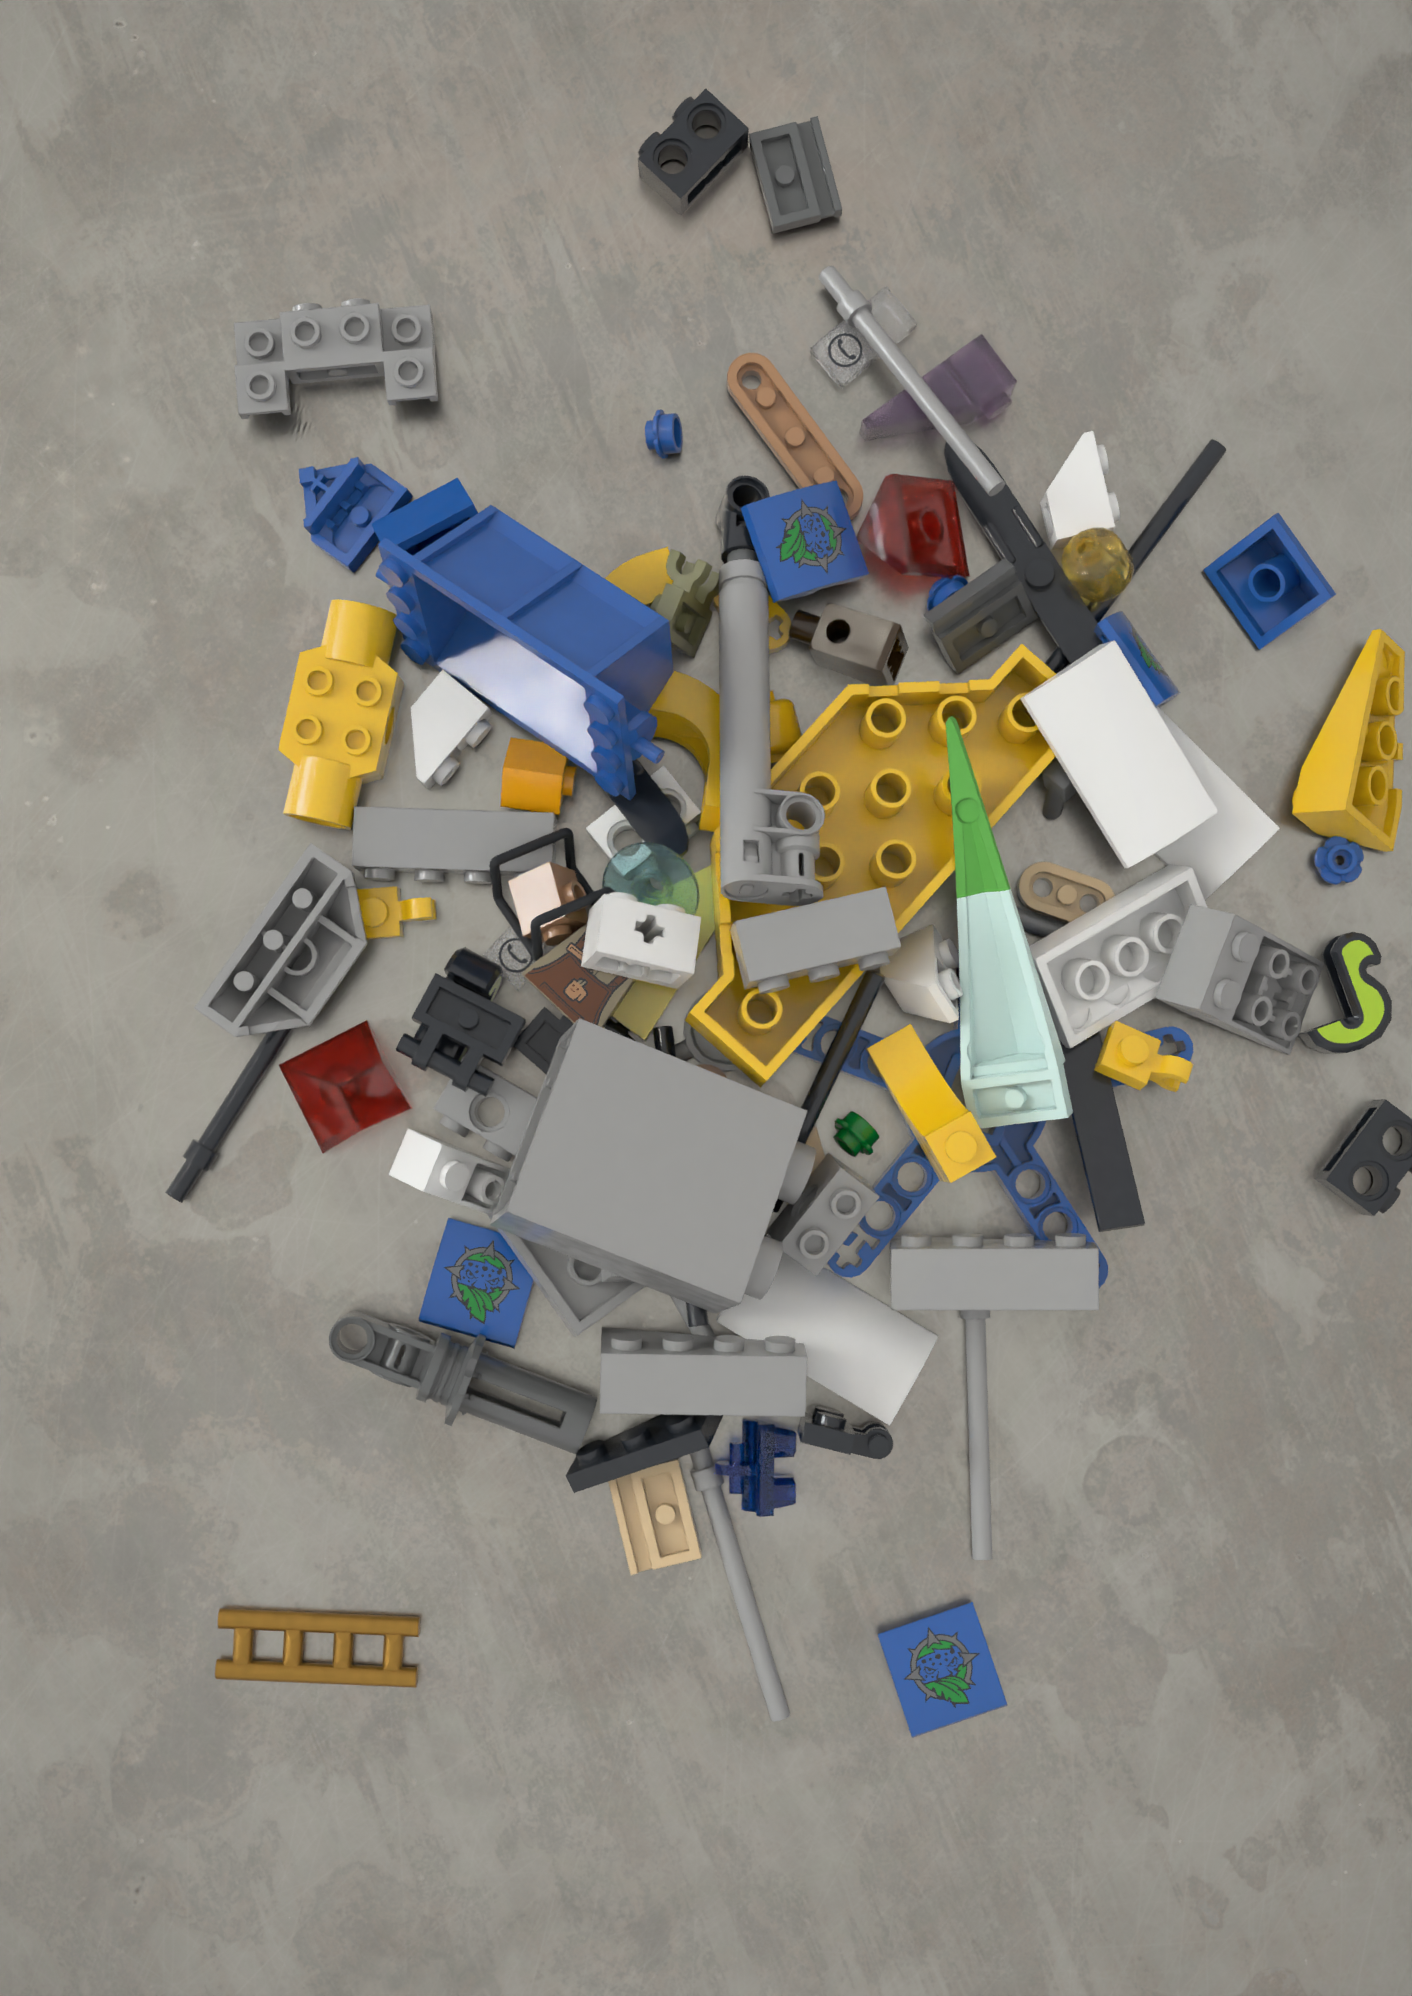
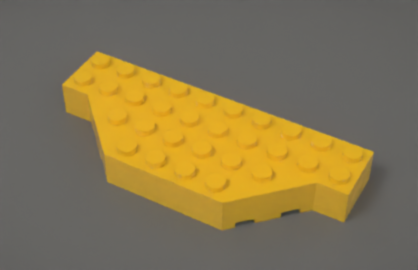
M1021 644L990 679L969 680L967 683L942 684L939 681L901 682L898 685L889 686L848 684L771 769L772 790L810 794L818 799L824 808V824L819 830L820 856L815 860V880L823 885V898L818 902L886 887L897 932L899 933L955 870L946 722L948 718L953 716L957 720L992 829L1056 757L1020 699L1056 675V673L1027 647ZM788 820L793 827L801 830L805 829L798 821ZM719 826L714 831L710 841L718 981L693 1007L685 1021L761 1088L864 971H860L858 964L840 967L839 976L824 981L811 983L808 975L789 979L790 987L772 993L760 994L758 987L744 989L730 932L734 921L799 906L741 902L724 897L721 894Z

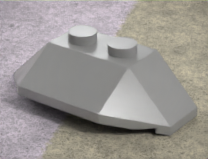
M310 843L194 1009L234 1037L310 1026L368 944L353 872Z

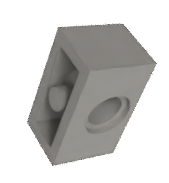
M481 1065L478 1070L495 1079L486 1097L470 1088L464 1092L453 1086V1080L450 1079L433 1108L443 1114L439 1123L463 1137H466L469 1130L487 1139L483 1146L485 1150L509 1162L512 1155L516 1156L537 1097ZM491 1097L500 1100L505 1109L503 1120L493 1127L483 1124L478 1116L480 1104L485 1099Z
M828 1153L810 1175L796 1203L793 1205L788 1203L767 1231L771 1238L783 1243L784 1253L817 1276L878 1200L879 1195L867 1180L831 1153Z

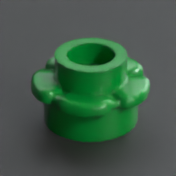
M850 1111L843 1119L837 1118L835 1120L837 1133L833 1138L845 1152L853 1157H856L859 1152L866 1155L873 1153L872 1146L879 1139V1135L863 1117Z

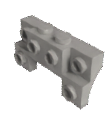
M361 298L348 299L343 301L340 307L322 308L321 305L315 303H302L293 306L292 311L280 312L279 319L234 323L237 365H234L238 413L241 419H249V415L280 412L283 415H291L289 379L292 384L385 376L386 396L389 405H397V401L429 398L430 401H438L435 334L430 304L380 309L378 303L371 304L369 300Z

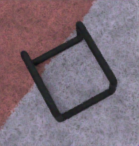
M569 828L559 829L493 857L489 865L494 901L535 961L543 957L541 925L590 904L593 906L604 893L615 892L611 887H604L595 892L592 890L576 867L574 836ZM564 839L566 868L575 871L577 881L585 890L586 895L536 916L530 924L531 938L524 937L518 918L503 897L500 865Z

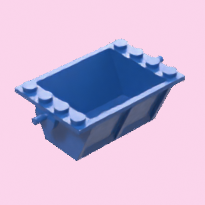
M492 505L413 556L384 537L378 544L382 563L379 565L376 577L390 587L386 596L395 606L397 616L393 621L403 635L404 641L400 644L402 651L417 664L423 665L426 662L439 672L444 670L470 693L593 775L597 784L610 795L618 796L621 794L628 800H631L636 794L632 761L643 755L653 763L658 764L665 753L664 750L651 742L657 728V718L650 714L649 710L674 672L669 620Z

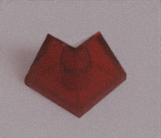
M901 474L885 476L856 536L857 540L901 575L952 578L955 575H960L964 578L970 577L954 481Z
M368 1020L279 1065L322 1153H326L412 1109Z

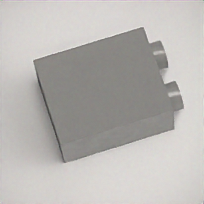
M579 1018L559 1039L490 1225L715 1314L741 1304L744 1294L761 1300L768 1292L776 1276L783 1253L782 1242L765 1236L777 1199L792 1205L796 1203L808 1182L815 1161L816 1149L797 1141L807 1110Z

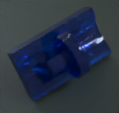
M743 1419L742 1442L730 1443L728 1461L715 1462V1473L729 1476V1494H742L743 1511L755 1512L756 1516L759 1517L774 1516L775 1508L796 1503V1483L794 1477L788 1475L774 1476V1458L794 1457L796 1453L797 1434L795 1431L776 1427L775 1424L758 1419Z

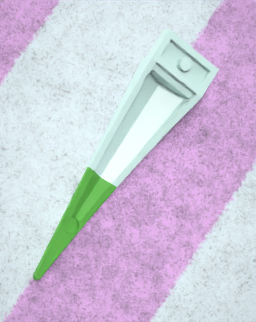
M951 716L946 722L955 853L959 981L963 991V995L960 997L961 1086L966 1109L971 1111L980 1128L1069 1118L1073 1113L1063 1065L1066 1060L957 720Z

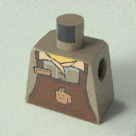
M586 924L529 966L522 973V976L573 1024L580 1018L605 1028L636 979L581 967Z

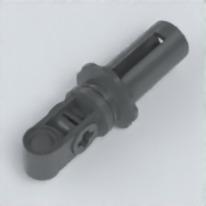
M361 1312L344 1314L336 1321L330 1331L329 1346L337 1358L369 1370L373 1374L393 1383L416 1388V1399L426 1403L427 1399H432L433 1402H440L441 1405L446 1406L445 1424L452 1426L458 1411H460L462 1416L468 1413L576 1454L584 1439L596 1406L597 1397L490 1357L488 1356V1351L486 1353L481 1352L486 1336L479 1334L469 1347L461 1346L460 1343H453L450 1340V1335L441 1333L437 1340L434 1341L415 1330L394 1323H387ZM348 1324L361 1326L366 1331L367 1344L358 1350L346 1348L340 1340L341 1328ZM405 1345L404 1355L400 1364L397 1365L395 1361L401 1346ZM474 1377L563 1411L560 1421L469 1387L470 1380Z

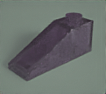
M982 334L922 377L959 425L973 423L984 414L989 420L1000 414L1012 403L1009 396L1012 395L1017 380ZM905 389L864 418L861 422L859 434L864 441L934 430L936 428Z

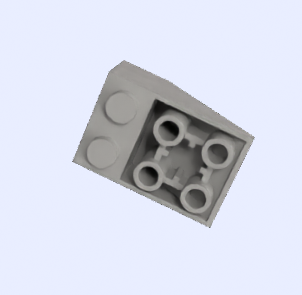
M1190 904L1155 998L1191 1016L1290 1055L1296 1037L1300 1033L1302 1021L1311 997L1318 985L1324 962L1236 914Z

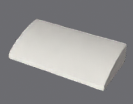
M1115 640L1098 645L1020 698L1124 869L1130 868L1153 855L1219 812Z
M1157 707V711L1219 812L1154 854L1166 866L1171 864L1192 867L1204 900H1206L1280 828Z
M1169 864L1029 946L1058 1038L1066 1048L1071 1049L1106 1028L1115 1020H1119L1156 997L1190 904L1207 908L1192 867Z
M784 1252L782 1253L776 1276L768 1292L761 1300L744 1294L741 1304L721 1311L717 1317L718 1323L745 1339L765 1340L769 1336H789L796 1340L795 1343H804L807 1354L808 1377L889 1426L907 1397L938 1338V1335L898 1311L892 1310L888 1305L823 1267L820 1273L815 1276Z

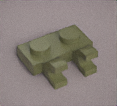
M671 549L666 569L673 583L672 585L666 583L662 595L659 594L655 597L650 609L669 620L671 647L680 653L694 658L713 614L709 610L713 598L719 595V573L711 572L712 566L700 559L695 564L688 561L685 563L686 556L679 551ZM709 577L708 582H707L705 585L701 586L702 584L705 583V581H706L707 578Z

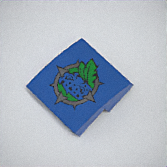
M837 480L775 495L740 508L773 603L807 596L822 588L857 581L869 575Z
M1123 611L1116 612L1097 623L1094 629L1096 635L1103 644L1113 640L1116 641L1156 708L1160 705H1165L1180 694L1176 685Z
M448 1218L419 1315V1322L475 1338L482 1334L486 1336L485 1341L515 1349L534 1280L500 1232Z
M973 1602L878 1634L912 1738L1007 1706Z

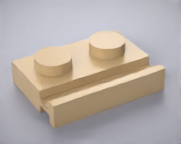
M679 1458L608 1481L631 1575L649 1569H659L702 1558Z

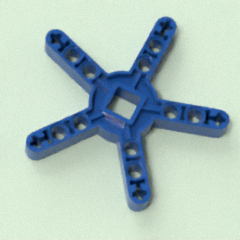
M959 967L957 968V973H956L958 979H959ZM960 997L958 998L959 1020L954 1021L953 1030L936 1037L924 1046L950 1088L959 1066H961ZM824 1016L819 1022L821 1027L813 1037L811 1051L802 1048V1044L807 1040L805 1037L792 1052L793 1054L822 1064L826 1055L821 1048V1039L829 1031H838L841 1024L840 1021L828 1016ZM1173 1026L1143 1032L1161 1040L1160 1046L1163 1045L1162 1036H1164L1167 1043L1175 1042L1177 1052L1171 1055L1188 1061L1191 1060L1193 1043L1184 1030ZM860 1030L840 1072L889 1091L882 1077L872 1074L867 1064L869 1054L866 1049L884 1038ZM1110 1078L1112 1087L1124 1085V1083ZM903 1114L902 1118L911 1139L872 1186L879 1195L877 1201H884L891 1207L893 1212L892 1220L883 1229H873L868 1225L866 1215L858 1223L859 1227L866 1234L877 1238V1241L872 1247L865 1240L860 1243L855 1251L860 1259L855 1265L850 1262L844 1263L842 1267L837 1265L836 1262L839 1260L840 1255L837 1251L827 1264L834 1273L842 1277L852 1278L862 1274L939 1181ZM1046 1121L990 1127L988 1133L983 1132L996 1158L971 1172H992L1026 1227L1034 1235L1035 1240L1055 1241L1050 1240L1045 1235L1043 1222L1049 1214L1060 1212L1067 1221L1066 1233L1085 1234L1086 1242L1095 1243L1033 1146L1041 1135ZM909 1162L918 1164L924 1173L922 1185L913 1191L904 1190L899 1185L897 1179L900 1168ZM1027 1169L1033 1170L1040 1179L1039 1191L1030 1198L1022 1197L1016 1189L1018 1175ZM852 1231L843 1244L846 1246L851 1245L858 1237V1234ZM1099 1249L1100 1288L1108 1276V1264Z

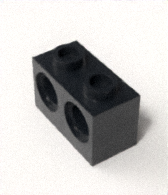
M706 88L696 99L692 97L685 99L672 116L673 123L662 134L659 132L651 134L638 151L640 156L638 158L639 176L680 215L748 147L749 128ZM712 125L719 130V133L713 138L704 139L697 136L694 131L699 126ZM670 159H677L686 166L681 172L676 174L666 173L660 168L665 161Z
M1386 1099L1373 1100L1315 1177V1180L1362 1215L1375 1216L1378 1211L1382 1214L1385 1213L1400 1195L1401 1190L1397 1188V1185L1408 1171L1412 1174V1119ZM1390 1127L1398 1129L1403 1140L1400 1150L1393 1155L1387 1152L1383 1145L1384 1133ZM1364 1166L1371 1172L1373 1184L1368 1192L1360 1194L1353 1185V1176L1359 1168Z

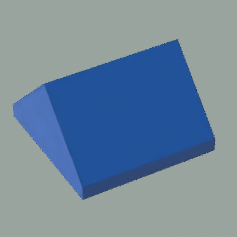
M1279 513L1273 515L1203 569L1259 650L1313 614L1336 595Z

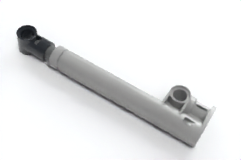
M739 476L732 479L728 484L716 515L717 526L721 530V560L724 562V565L719 569L721 894L728 899L741 902L803 906L818 902L823 898V885L815 880V860L820 856L819 830L824 824L825 813L819 800L810 794L771 789L768 586L739 507L769 498L770 495L765 484L759 479L751 476ZM788 820L798 821L805 829L801 830L793 827Z

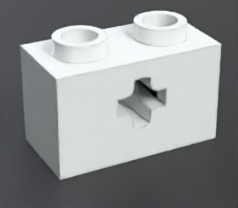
M604 893L589 909L581 967L678 989L694 975L701 917L687 914L684 908L673 904L654 906L638 902L635 896L628 893Z

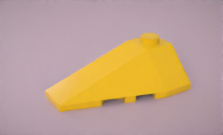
M1382 629L1372 630L1301 768L1298 786L1292 797V814L1318 835L1330 838L1333 836L1348 839L1349 842H1356L1364 847L1388 852L1394 849L1402 808V789H1393L1394 760H1403V743H1397L1395 716L1400 715L1404 710L1405 651Z

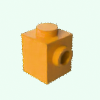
M511 737L503 765L500 807L528 810L530 812H549L560 815L564 795L573 796L577 767L568 766L569 759L544 742Z

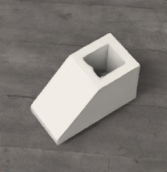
M1093 431L1082 434L1040 502L1051 550L1108 538L1115 528L1114 522L1120 520L1117 497L1114 492H1107L1103 475L1109 472L1107 453L1103 444L1096 445Z
M444 670L438 674L411 706L416 777L429 790L436 782L441 786L444 785L458 769L460 763L456 758L468 744L475 748L492 727L487 722L492 717L489 707Z
M934 924L899 938L901 948L894 955L889 956L890 964L880 967V973L885 976L884 983L903 1012L947 1023L959 1020L958 998L963 995V991L956 974V968L959 967V954L954 943L950 939L943 940Z
M407 1129L389 1175L425 1193L488 1214L497 1207L510 1168L444 1141Z

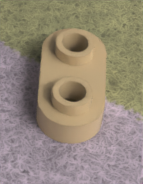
M1050 862L1032 864L1023 871L1017 883L1018 897L1026 908L1065 923H1070L1085 914L1080 907V900L1083 896L1093 897L1097 906L1115 896L1113 890L1104 881ZM1042 879L1048 882L1050 893L1047 897H1039L1034 893L1033 884L1036 880Z

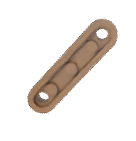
M746 353L737 357L731 363L727 373V387L734 401L799 489L837 480L841 493L847 499L845 506L850 520L854 519L862 506L863 489L853 472L768 358L758 353ZM747 376H755L760 380L761 384L756 389H747L742 381Z

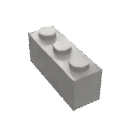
M886 887L734 921L730 929L744 989L758 987L760 994L790 987L789 979L808 975L811 983L828 980L840 975V967L858 964L860 971L883 967L890 964L889 956L894 955L901 948Z

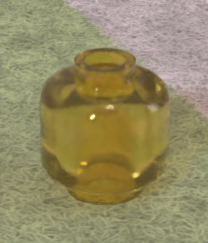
M1092 527L1079 532L1070 539L1061 557L1064 574L1082 598L1091 602H1103L1115 598L1126 589L1134 573L1132 557L1115 532L1104 527Z

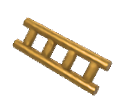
M219 1609L218 1629H234L232 1660L217 1659L216 1679L417 1687L418 1667H402L404 1636L419 1637L420 1617ZM254 1630L284 1631L282 1662L252 1660ZM304 1632L334 1633L332 1664L302 1663ZM354 1634L384 1636L382 1666L352 1665Z

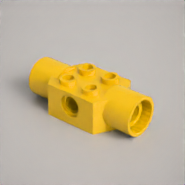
M340 599L331 600L321 646L300 652L278 750L294 763L283 811L284 815L322 826L351 830L354 821V806H357L361 785L383 779L404 688V682L398 673L388 666L397 629L393 621L397 616L395 613L365 603Z

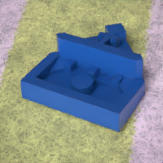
M359 457L351 458L348 464L318 470L314 466L299 469V479L304 490L306 518L303 519L304 528L311 534V541L352 573H355L379 541L371 523L407 505L413 495L406 487L373 464L364 465Z

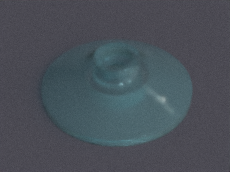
M651 842L634 843L618 851L605 868L602 888L611 887L615 892L631 894L637 898L638 902L654 906L673 904L684 908L687 914H696L700 896L696 876L689 864L672 849ZM650 878L657 880L662 885L663 890L654 888Z

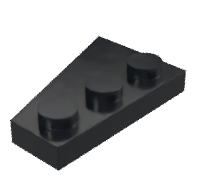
M658 1415L605 1441L596 1440L584 1445L576 1453V1457L565 1476L575 1493L709 1448L723 1415Z

